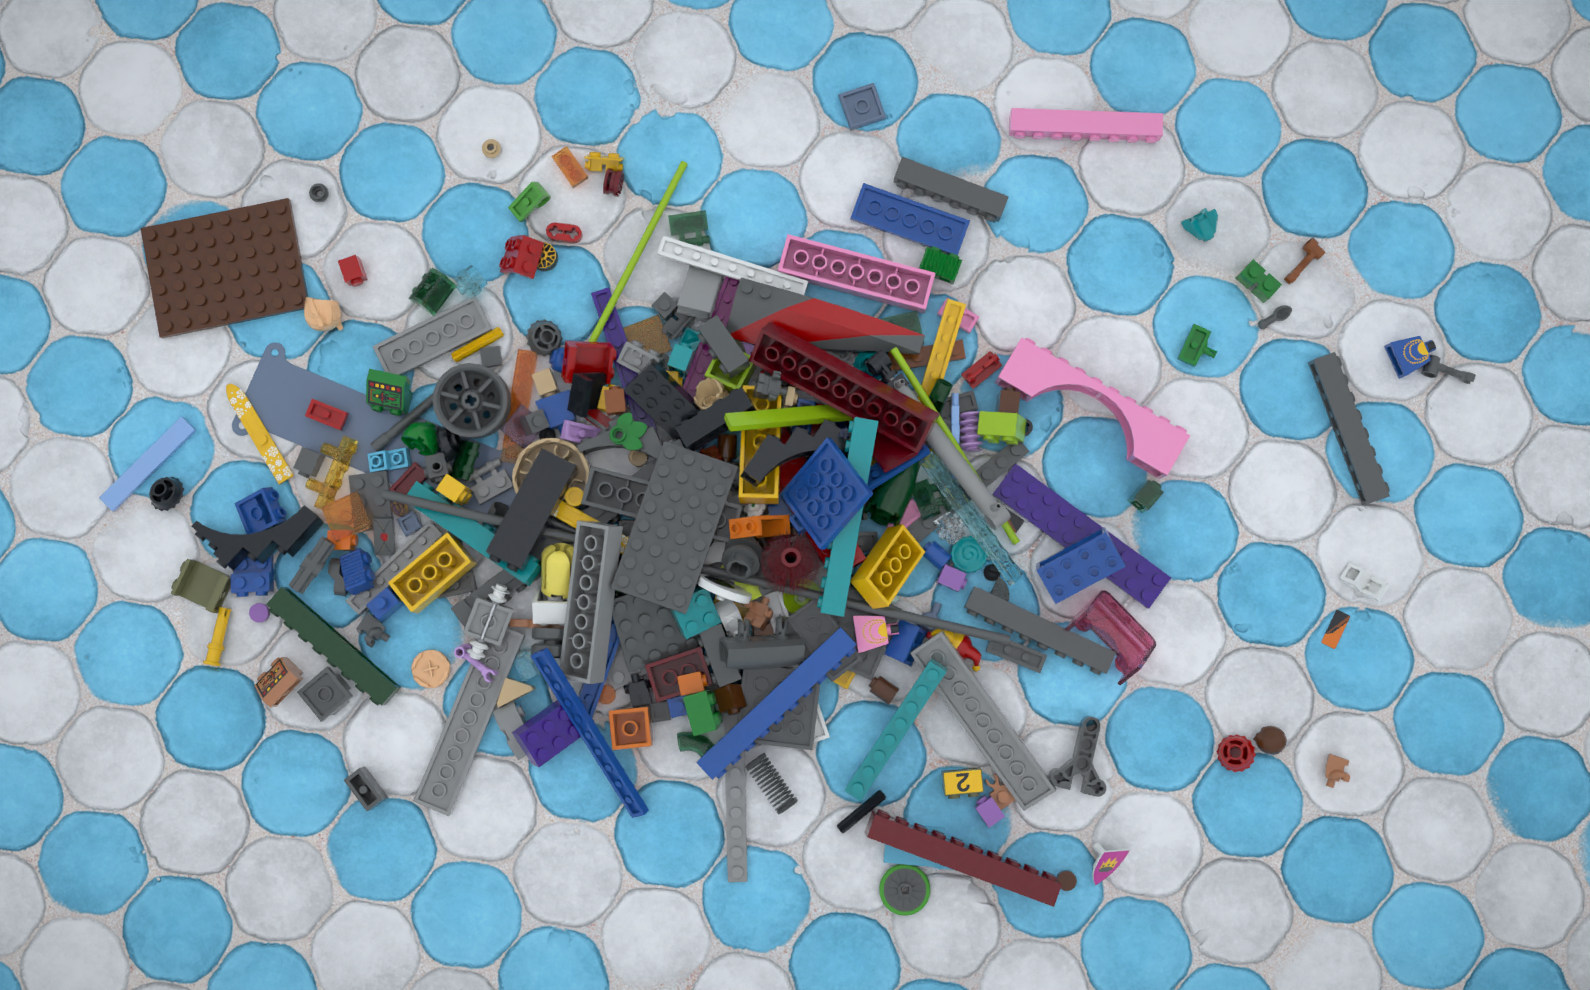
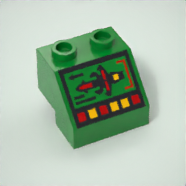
M369 369L366 379V403L371 407V410L376 412L386 410L395 416L407 415L413 395L409 389L411 381L407 376Z

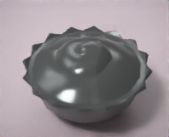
M545 319L542 321L537 320L527 330V345L537 355H551L554 349L557 350L561 346L563 339L561 331L552 321Z

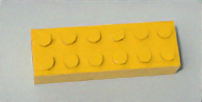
M743 385V389L748 394L756 410L782 408V395H779L775 401L753 397L755 386ZM781 427L741 430L740 504H779L780 466L772 470L757 487L740 476L768 434L777 436L781 440Z

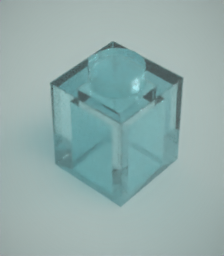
M526 650L516 655L517 659L513 660L523 682L541 674L531 658V652L528 653Z

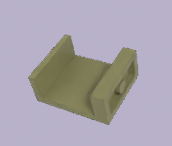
M187 559L180 567L181 573L178 579H175L172 584L171 594L181 596L201 605L209 612L218 613L219 607H222L231 588V576L196 560Z

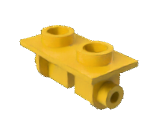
M589 152V154L584 156V159H588V161H585V169H588V171L602 172V165H606L605 172L608 168H612L614 171H623V164H620V161H623L624 157H619L618 153H608V156H603L601 152Z

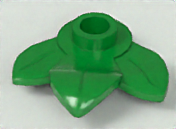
M630 412L622 414L618 418L616 426L610 430V440L617 445L622 444L627 450L641 449L643 445L639 438L645 434L647 425L642 422L633 421ZM618 432L623 433L621 438L616 437Z

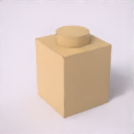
M550 368L531 375L538 394L542 399L560 392Z

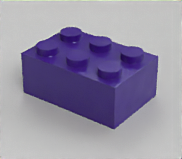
M558 700L512 732L531 764L537 767H541L581 737Z

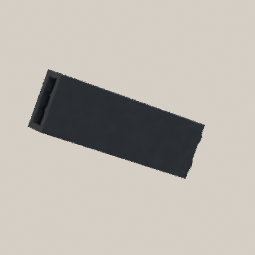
M541 448L486 550L487 554L490 555V560L498 564L502 561L507 564L506 567L514 572L518 570L524 572L578 471L575 464Z

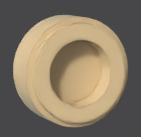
M631 450L629 461L632 465L641 467L647 463L648 455Z

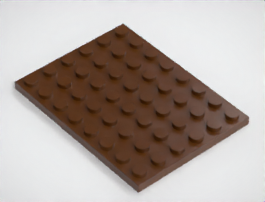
M289 198L140 228L160 338L163 339L304 310L308 292L291 200Z

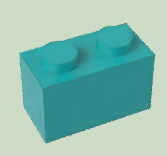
M682 342L680 345L675 343L667 364L670 371L679 372L680 375L687 377L695 357L694 350L691 349L692 346Z

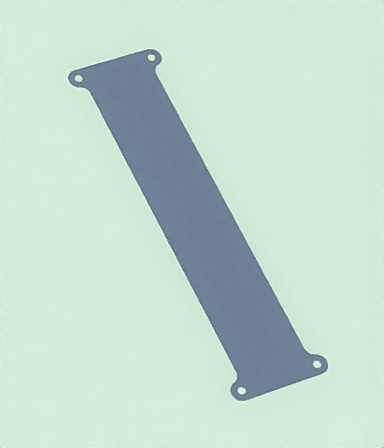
M271 343L266 347L245 393L269 433L365 473H370L367 454L377 452L371 446V443L406 416L405 414L395 416L386 410L382 412L373 411L366 403L365 394L289 363L285 358V349L280 343ZM273 349L278 350L279 353L277 356L271 355V351ZM312 399L349 413L342 431L305 416ZM236 414L232 422L234 433L240 436L247 435L248 432L245 428H239L241 420ZM419 417L414 422L425 423L428 420ZM404 430L380 451L408 448L401 441ZM459 436L461 440L480 444L478 450L480 453L479 457H476L474 469H479L486 465V462L489 460L493 461L499 458L502 464L496 467L497 471L500 472L505 469L512 481L513 468L518 458L471 438ZM415 447L413 450L409 448L411 465L417 462L422 468L425 467V456L418 454L421 450ZM455 457L452 461L450 460L451 466H453ZM409 467L388 471L389 483L394 484ZM489 471L481 477L485 480L493 475ZM427 478L424 482H426L434 488L432 492L438 494L439 492L435 489L438 487L439 484H435V482L432 483L430 479ZM457 479L470 489L477 484L475 479L469 483L466 480ZM513 487L480 505L472 491L470 501L461 507L488 513L494 502H502L508 505L509 509L516 496V492ZM448 499V501H447V502L450 503L451 505H453V503H454V502H453L452 500H450V499ZM582 504L578 510L583 512L589 506ZM548 525V528L558 530V528ZM542 536L540 542H542L547 537Z

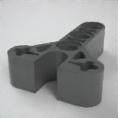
M1086 716L1081 720L1072 758L1060 768L1052 769L1048 774L1054 786L1070 790L1074 775L1080 773L1083 777L1080 792L1096 797L1105 794L1106 784L1103 780L1099 779L1092 764L1101 726L1097 718ZM1088 720H1093L1095 727L1089 731L1086 728V723ZM1084 739L1090 741V747L1086 750L1081 746ZM1080 758L1086 760L1084 768H1078L1077 761ZM1060 774V776L1067 780L1062 779L1058 780L1057 782V780L1054 779V775ZM1097 784L1100 786V789H1096L1095 791V789L1087 785Z

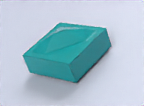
M686 327L678 344L680 345L682 342L692 346L691 349L695 353L700 344L697 336L699 332Z

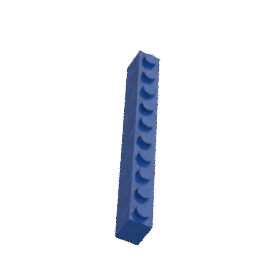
M841 627L837 629L696 763L712 780L715 777L721 778L727 772L725 768L730 763L732 765L736 764L742 758L740 754L744 750L748 752L756 745L754 741L759 736L763 738L770 732L768 727L773 723L777 725L784 718L782 714L785 711L789 710L791 712L799 704L797 700L801 696L806 698L813 691L811 687L816 682L820 685L828 677L826 673L830 669L835 671L842 664L840 660L845 655L850 657L856 651L854 647L857 644Z

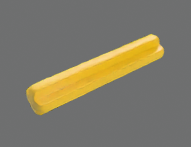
M496 327L452 352L451 356L455 362H459L477 352L480 348H484L504 336V333L500 327Z

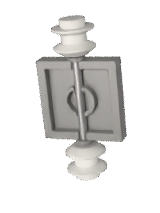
M497 583L496 586H491L494 592L488 594L492 601L476 596L463 634L477 638V640L470 641V644L473 646L472 649H467V652L470 653L469 656L474 659L480 660L486 657L483 651L488 650L489 647L485 641L498 646L502 643L514 611L513 608L500 604L507 602L504 596L505 594H510L507 590L508 587Z

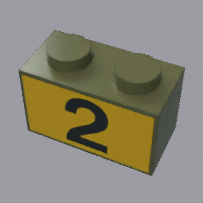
M980 767L941 771L943 794L948 796V799L960 798V794H968V797H977L979 793L984 792L982 769Z

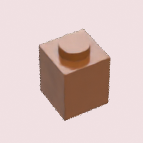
M611 386L609 390H604L607 415L627 413L626 392L624 388Z

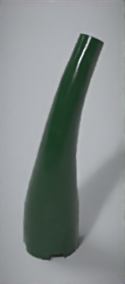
M938 378L928 397L938 413L941 414L953 385L944 379ZM922 459L873 489L872 492L874 494L869 498L864 508L865 514L868 512L871 514L870 519L885 527L889 523L894 524V526L900 525L912 498Z

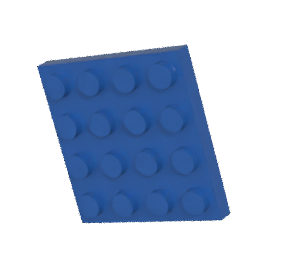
M827 437L780 494L819 549L825 550L874 493L833 439Z

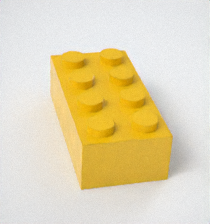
M903 524L887 527L850 582L872 609L889 607L925 551Z
M447 532L391 579L388 584L412 613L419 614L477 563L453 534Z

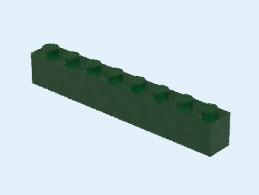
M281 587L266 604L270 607L269 611L274 616H280L285 620L283 622L285 626L291 630L295 629L299 633L298 637L304 642H310L313 645L312 649L316 653L327 657L326 661L335 668L337 666L342 671L341 675L347 680L352 679L356 683L355 687L362 693L366 692L371 696L369 699L377 706L379 704L381 706L386 705L401 688L288 587Z

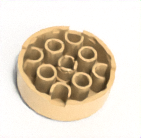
M545 438L531 443L519 454L512 472L513 487L516 494L541 448L575 464L578 471L569 488L578 487L583 492L585 491L591 466L585 455L580 453L573 444L558 438Z

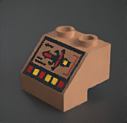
M278 657L270 665L272 668L268 672H263L257 678L258 682L254 685L261 699L270 708L277 707L303 679L301 676L303 672L288 657Z

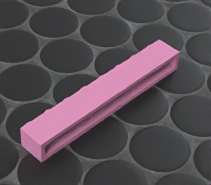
M1011 108L1009 114V136H1014L1016 139L1028 136L1033 139L1051 137L1053 140L1070 138V140L1078 141L1081 138H1085L1090 141L1108 139L1109 142L1127 140L1129 143H1135L1138 140H1142L1146 143H1156L1163 136V113Z

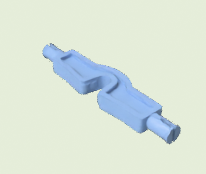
M951 393L950 431L958 444L960 442L959 393Z

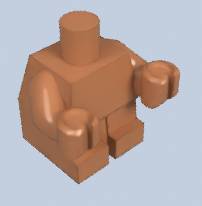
M763 596L761 602L750 601L749 604H744V607L749 609L744 619H749L751 626L764 631L769 619L773 617V611L767 606L770 599Z
M1329 753L1325 766V777L1328 778L1326 786L1334 788L1335 782H1339L1340 778L1345 782H1349L1350 775L1343 771L1345 765L1348 766L1349 760Z

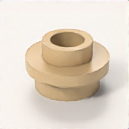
M488 139L482 145V152L488 158H495L500 154L501 146L498 141ZM493 145L494 149L489 151L488 147Z

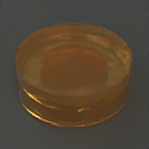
M604 685L599 702L610 704L616 698V691L612 686Z

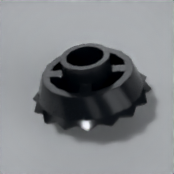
M438 426L436 428L438 447L445 455V458H448V461H452L460 452L461 439L459 435L450 432L445 427Z
M174 477L158 479L150 488L151 505L160 511H168L170 508H175L176 504L180 503V499L183 497V483Z

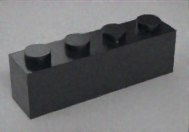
M741 387L732 390L725 398L716 400L709 408L700 410L693 418L684 420L675 429L686 448L695 451L729 430L724 420L725 413L757 410L748 394Z

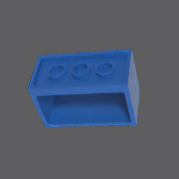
M1103 527L1036 564V571L1054 603L1057 604L1126 566L1109 533Z

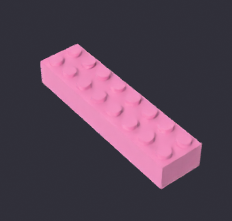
M787 234L778 267V272L806 280L809 284L923 314L927 307L935 277L934 272Z

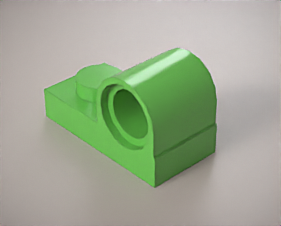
M531 182L508 209L519 222H522L535 208L545 205L551 196L539 182Z

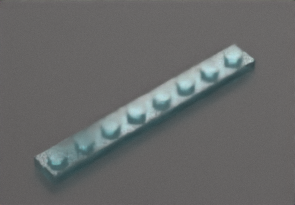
M931 451L919 463L1009 586L1015 584L1023 575L1019 566L1015 564L1008 551L1004 549L997 536L993 534L985 520L952 478L950 472L941 463L939 457Z

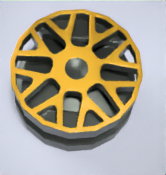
M544 242L537 269L540 271H550L557 265L558 255L550 244Z

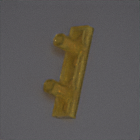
M343 435L339 447L328 443H323L320 452L334 459L324 483L313 478H309L306 482V488L319 493L314 507L329 511L334 505L336 493L342 486L343 476L348 471L351 457L357 450V440Z

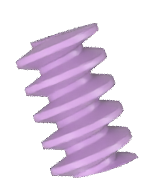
M979 411L959 414V418L963 420L959 422V426L964 427L960 429V434L964 436L960 437V442H963V444L959 446L964 451H983V449L977 448L978 445L983 444V442L977 440V438L981 437L977 434V423L979 422L977 415H979Z

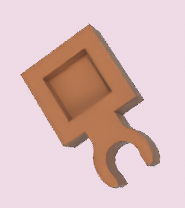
M992 774L995 782L990 784L987 779H985V782L993 788V791L989 794L1000 810L1014 802L1015 798L1005 784L1000 785L998 777Z

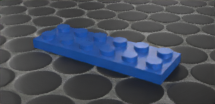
M865 183L862 185L850 220L929 248L932 246L937 247L943 253H953L956 255L959 253L970 220Z

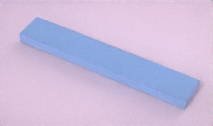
M180 417L99 499L111 511L115 512L197 430L184 417Z

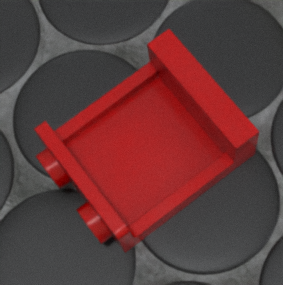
M565 340L561 374L563 381L572 384L573 373L603 372L606 374L605 383L610 384L611 379L614 378V368L612 366L613 361L616 360V349L608 342Z

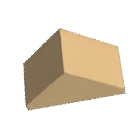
M509 677L505 678L497 706L498 708L536 690L534 685Z

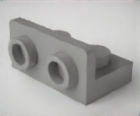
M633 339V341H626L616 362L639 373L653 358L658 363L662 362L663 358L659 356L660 353L652 348L647 350L643 348V343Z

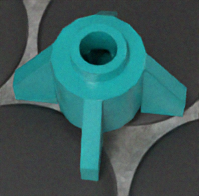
M1204 208L1192 218L1181 221V224L1186 231L1198 240L1205 242L1214 237L1213 234L1216 233L1218 214L1215 209L1207 211Z

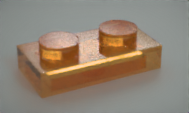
M567 146L551 156L572 188L588 179L587 174Z

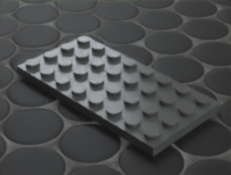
M664 441L611 589L686 615L738 466Z

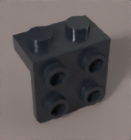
M603 372L573 373L567 410L579 417H587L588 410L598 409L606 374Z

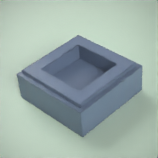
M414 510L397 519L406 537L423 527Z

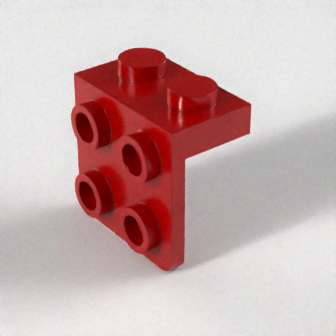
M525 235L510 237L505 243V255L500 260V272L503 274L515 273L529 279H534L544 242Z

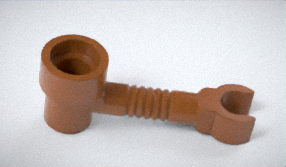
M1313 237L1302 247L1307 255L1284 278L1288 284L1293 283L1314 258L1318 260L1325 254V251L1318 245L1319 242Z

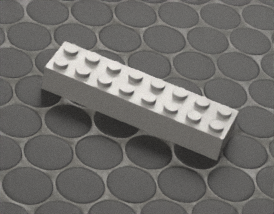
M577 521L560 668L567 679L587 684L604 682L615 590L611 589V585L618 569L623 526L595 521Z

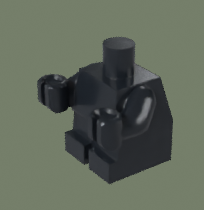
M638 673L631 674L632 682L623 687L624 692L630 695L632 707L635 708L652 703V696L649 690L652 687L650 680L640 679Z

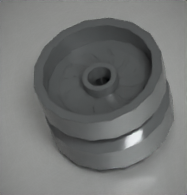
M532 628V638L544 640V644L534 643L531 645V655L536 651L548 648L554 658H561L564 629Z

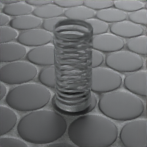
M763 753L747 764L745 768L749 771L759 765L750 774L762 768L752 776V778H755L764 772L755 782L769 774L757 784L760 785L771 778L760 787L762 789L773 782L762 791L764 793L775 786L765 796L780 788L767 798L769 800L782 792L770 802L773 803L785 795L772 806L775 807L787 799L775 809L779 815L798 802L797 797L793 798L794 794H790L792 790H788V786L785 787L784 779H781V776L776 777L779 772L774 773L776 768L772 769L774 765H770L771 761L767 762L769 758H765L766 754Z

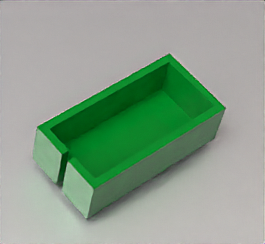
M711 689L683 697L693 736L717 730L721 726L723 718L720 711H717L715 704H717L715 692H711Z

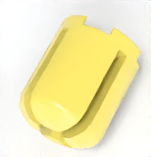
M555 543L545 547L541 553V591L544 595L551 597V594L563 595V599L568 598L574 551L573 545Z

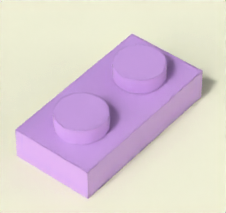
M564 420L560 439L581 444V440L587 437L594 438L598 436L601 428Z

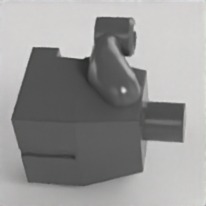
M774 370L772 376L760 373L756 378L753 397L775 401L779 395L786 396L787 388L781 387V372Z
M369 613L365 615L356 628L357 632L361 635L363 633L366 634V644L371 648L375 644L374 640L379 641L382 639L387 642L391 637L385 633L386 628L382 623Z

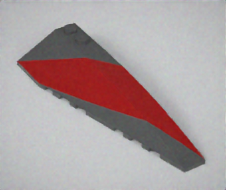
M742 277L734 297L727 330L734 340L755 345L761 329L769 322H772L814 346L830 351L857 350V352H878L882 350L890 352V350L897 347L901 354H920L925 335L884 320Z

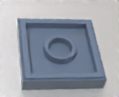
M874 83L838 94L850 131L886 119Z

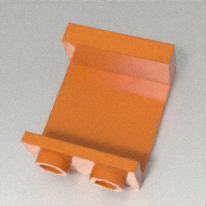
M761 515L729 519L730 539L754 536L756 538H766L776 535L782 536L783 533L784 535H790L789 515Z

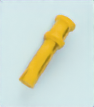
M219 607L211 643L207 644L208 652L206 660H203L204 664L221 666L219 661L222 651L225 650L223 641L232 609Z

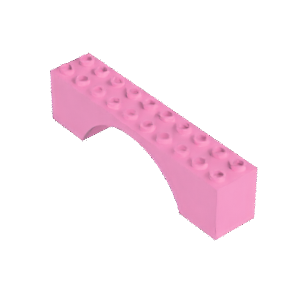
M1029 338L1020 339L994 382L1002 388H1015L1016 392H1020V398L1026 402L1040 394L1055 390L1077 391L1097 399L1114 414L1122 427L1127 446L1126 460L1158 479L1169 474L1191 436L1186 433V429L1178 425L1176 427L1173 426L1166 417L1154 415L1152 409L1137 405L1136 400L1129 396L1124 397L1120 395L1119 390L1111 386L1108 388L1102 384L1103 382L1100 379L1087 376L1083 369L1068 365L1069 362L1062 357L1056 358L1047 348L1042 347L1041 349L1037 347L1033 340Z

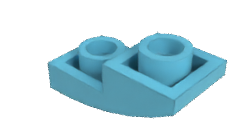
M406 447L367 454L370 473L411 466L409 448Z

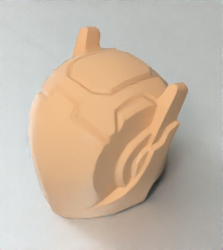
M306 297L304 317L309 327L317 331H329L335 327L340 331L343 329L340 322L341 311L338 301Z

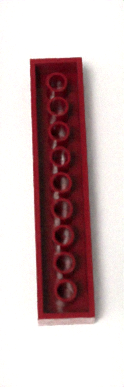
M769 322L761 329L749 358V362L773 374L774 370L780 371V379L853 419L854 417L878 421L877 432L916 453H919L926 444L940 413L772 322Z
M878 809L876 812L872 810L864 832L868 838L1052 907L1055 906L1062 884L1057 881L1058 877L1054 876V874L1044 870L1042 873H1039V870L1031 865L1024 864V867L1020 866L1021 864L1012 858L1006 857L1004 860L998 853L990 850L987 853L983 852V849L975 844L970 843L967 846L962 842L963 840L951 836V839H948L940 831L933 829L932 832H929L921 824L914 823L913 826L905 818L896 816L894 819L886 811Z

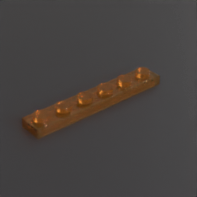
M518 349L510 396L511 407L506 421L501 462L515 464L519 454L523 451L525 432L519 418L529 413L533 387L531 375L535 373L537 354L534 351Z

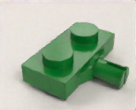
M1193 324L1177 359L1195 367L1203 354L1214 358L1217 351L1207 347L1211 331Z

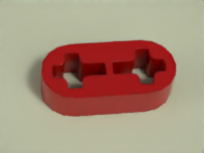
M555 222L550 223L546 228V234L549 239L556 242L575 244L580 242L583 237L581 229L572 224ZM554 228H557L559 232L563 233H556V235L553 236V234L550 231H553ZM573 230H575L578 236L576 235L574 239H572L571 235L566 233H572Z

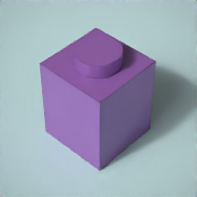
M945 564L936 583L959 592L960 589H964L968 579L965 578L966 573Z
M984 795L976 801L977 804L974 808L989 828L1005 817L990 795L988 797Z

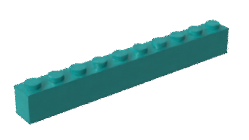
M854 417V420L849 422L848 432L851 433L850 440H846L844 452H848V461L867 484L878 421ZM863 506L827 547V549H830V556L825 558L824 569H827L826 577L822 576L820 588L824 589L823 596H819L817 608H820V613L844 617Z

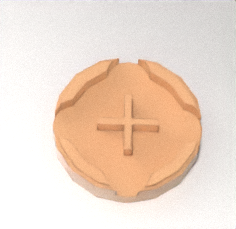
M426 650L414 658L411 671L414 680L420 686L436 688L443 685L449 678L451 666L448 658L442 652Z

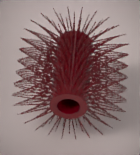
M791 530L789 540L788 538L786 540L783 538L779 540L778 538L776 542L778 546L776 548L773 545L772 548H766V552L763 551L764 554H761H770L767 552V549L773 552L772 555H767L769 557L766 558L769 559L765 560L768 561L761 560V562H769L761 563L769 564L761 565L762 569H774L772 572L775 573V576H778L776 578L777 583L775 584H777V587H783V592L787 578L788 581L790 579V594L791 583L793 592L795 588H802L804 583L809 586L808 581L812 585L811 580L815 579L816 576L814 578L811 577V579L807 576H809V573L815 572L812 571L816 570L813 568L819 569V567H813L819 565H813L815 564L812 563L814 560L810 559L813 558L810 557L813 556V549L814 555H816L814 557H820L817 556L819 554L815 552L813 545L811 546L812 555H810V544H804L806 543L804 542L805 540L801 539L797 541L798 536H796L794 547L792 542L791 548ZM765 572V574H763V575H765V580H766V574H767V580L769 581V579H768V578H769V577H768V576H769V575H768L769 573H766V572Z

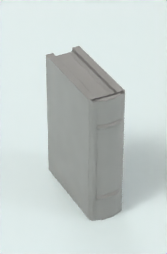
M690 265L678 300L677 313L710 320L715 310V304L724 276Z

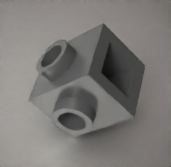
M443 453L425 456L426 466L423 467L425 477L429 478L432 483L440 484L446 474L450 475V472H453L451 462L446 460Z

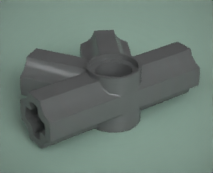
M322 536L311 553H308L299 566L300 569L289 583V586L303 594L311 581L317 577L326 564L325 561L336 547V544Z

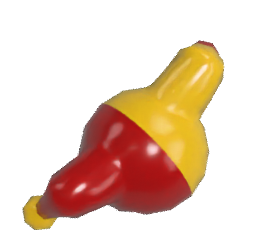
M936 628L932 632L929 631L926 634L927 639H930L942 630ZM943 630L964 661L967 658L971 659L974 663L972 666L973 671H979L982 655L972 645L970 637Z

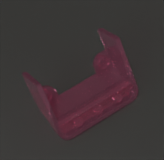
M1105 590L1100 591L1074 616L1065 628L1067 632L1074 626L1084 632L1091 628L1112 651L1116 652L1115 666L1118 671L1123 673L1118 681L1119 685H1122L1141 670L1156 647V641L1152 635Z

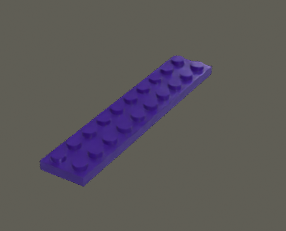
M1016 463L992 494L1064 548L1103 528ZM1108 532L1126 567L1105 578L1149 609L1171 577Z

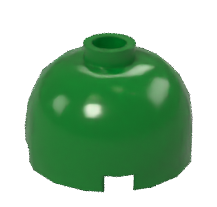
M414 422L404 430L401 441L411 450L415 447L421 450L418 454L423 456L436 454L439 450L436 439V426L431 422Z

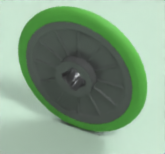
M898 864L891 867L883 875L880 881L879 893L887 909L895 914L907 916L919 912L927 904L930 897V883L920 868L914 865ZM908 886L909 892L902 893L901 887Z

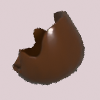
M1276 726L1262 727L1261 731L1256 733L1253 738L1262 752L1271 755L1282 752L1287 743L1285 733Z

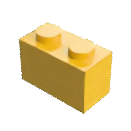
M448 474L445 475L435 489L460 506L467 504L472 498V490Z

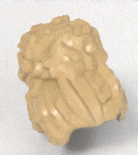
M707 377L696 386L694 403L700 410L707 409L716 400L728 396L729 392L721 382Z

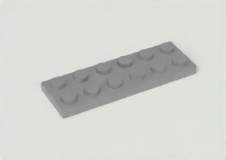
M473 296L372 347L385 372L404 375L491 331L492 328L477 297Z

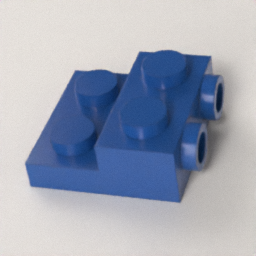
M273 487L261 488L234 503L247 534L265 531L286 521L287 513L283 507H280L278 502L279 493Z
M273 554L264 564L258 560L254 562L247 556L231 574V593H235L236 597H248V593H256V596H268V592H274Z

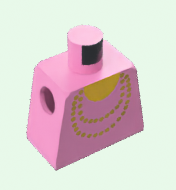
M853 616L858 653L889 644L888 636L899 634L898 623L886 624L885 616Z

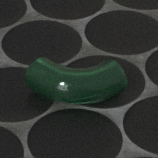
M692 732L677 733L680 752L693 751L702 757L715 745L708 737L702 734L693 736Z

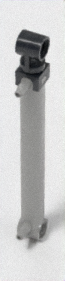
M878 351L865 361L867 369L873 376L881 375L883 378L880 380L881 382L886 383L888 381L886 385L920 402L909 388L908 384L910 383L902 373L894 378L898 372L895 369L891 371L889 368L892 366L891 359L884 351ZM935 423L927 443L984 515V520L989 527L997 530L1011 518L1010 513L1002 504L997 502L940 426Z

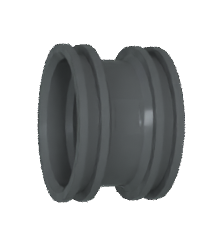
M466 363L450 368L437 381L433 391V408L438 420L450 432L466 438H484L496 433L506 423L511 412L512 399L507 384L501 376L480 364ZM475 379H479L481 381L480 386L474 385ZM457 384L462 386V390L459 392L455 390V385ZM490 392L495 394V398L492 400L488 398ZM470 396L476 398L475 405L473 406L467 403V400H470ZM452 403L458 405L456 410H451L450 405ZM485 411L490 412L489 418L483 417ZM467 416L471 417L472 419L471 423L469 424L465 423L464 421L465 417Z

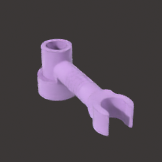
M470 643L462 644L455 648L454 655L457 658L466 659L482 673L485 681L494 682L489 674L491 672L493 675H499L498 672L469 656L470 653L467 652V649H472L473 647Z

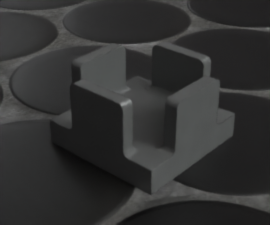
M326 667L297 691L321 722H324L329 716L337 714L350 703L348 700L353 697L349 691L351 687L340 674H335L330 667Z

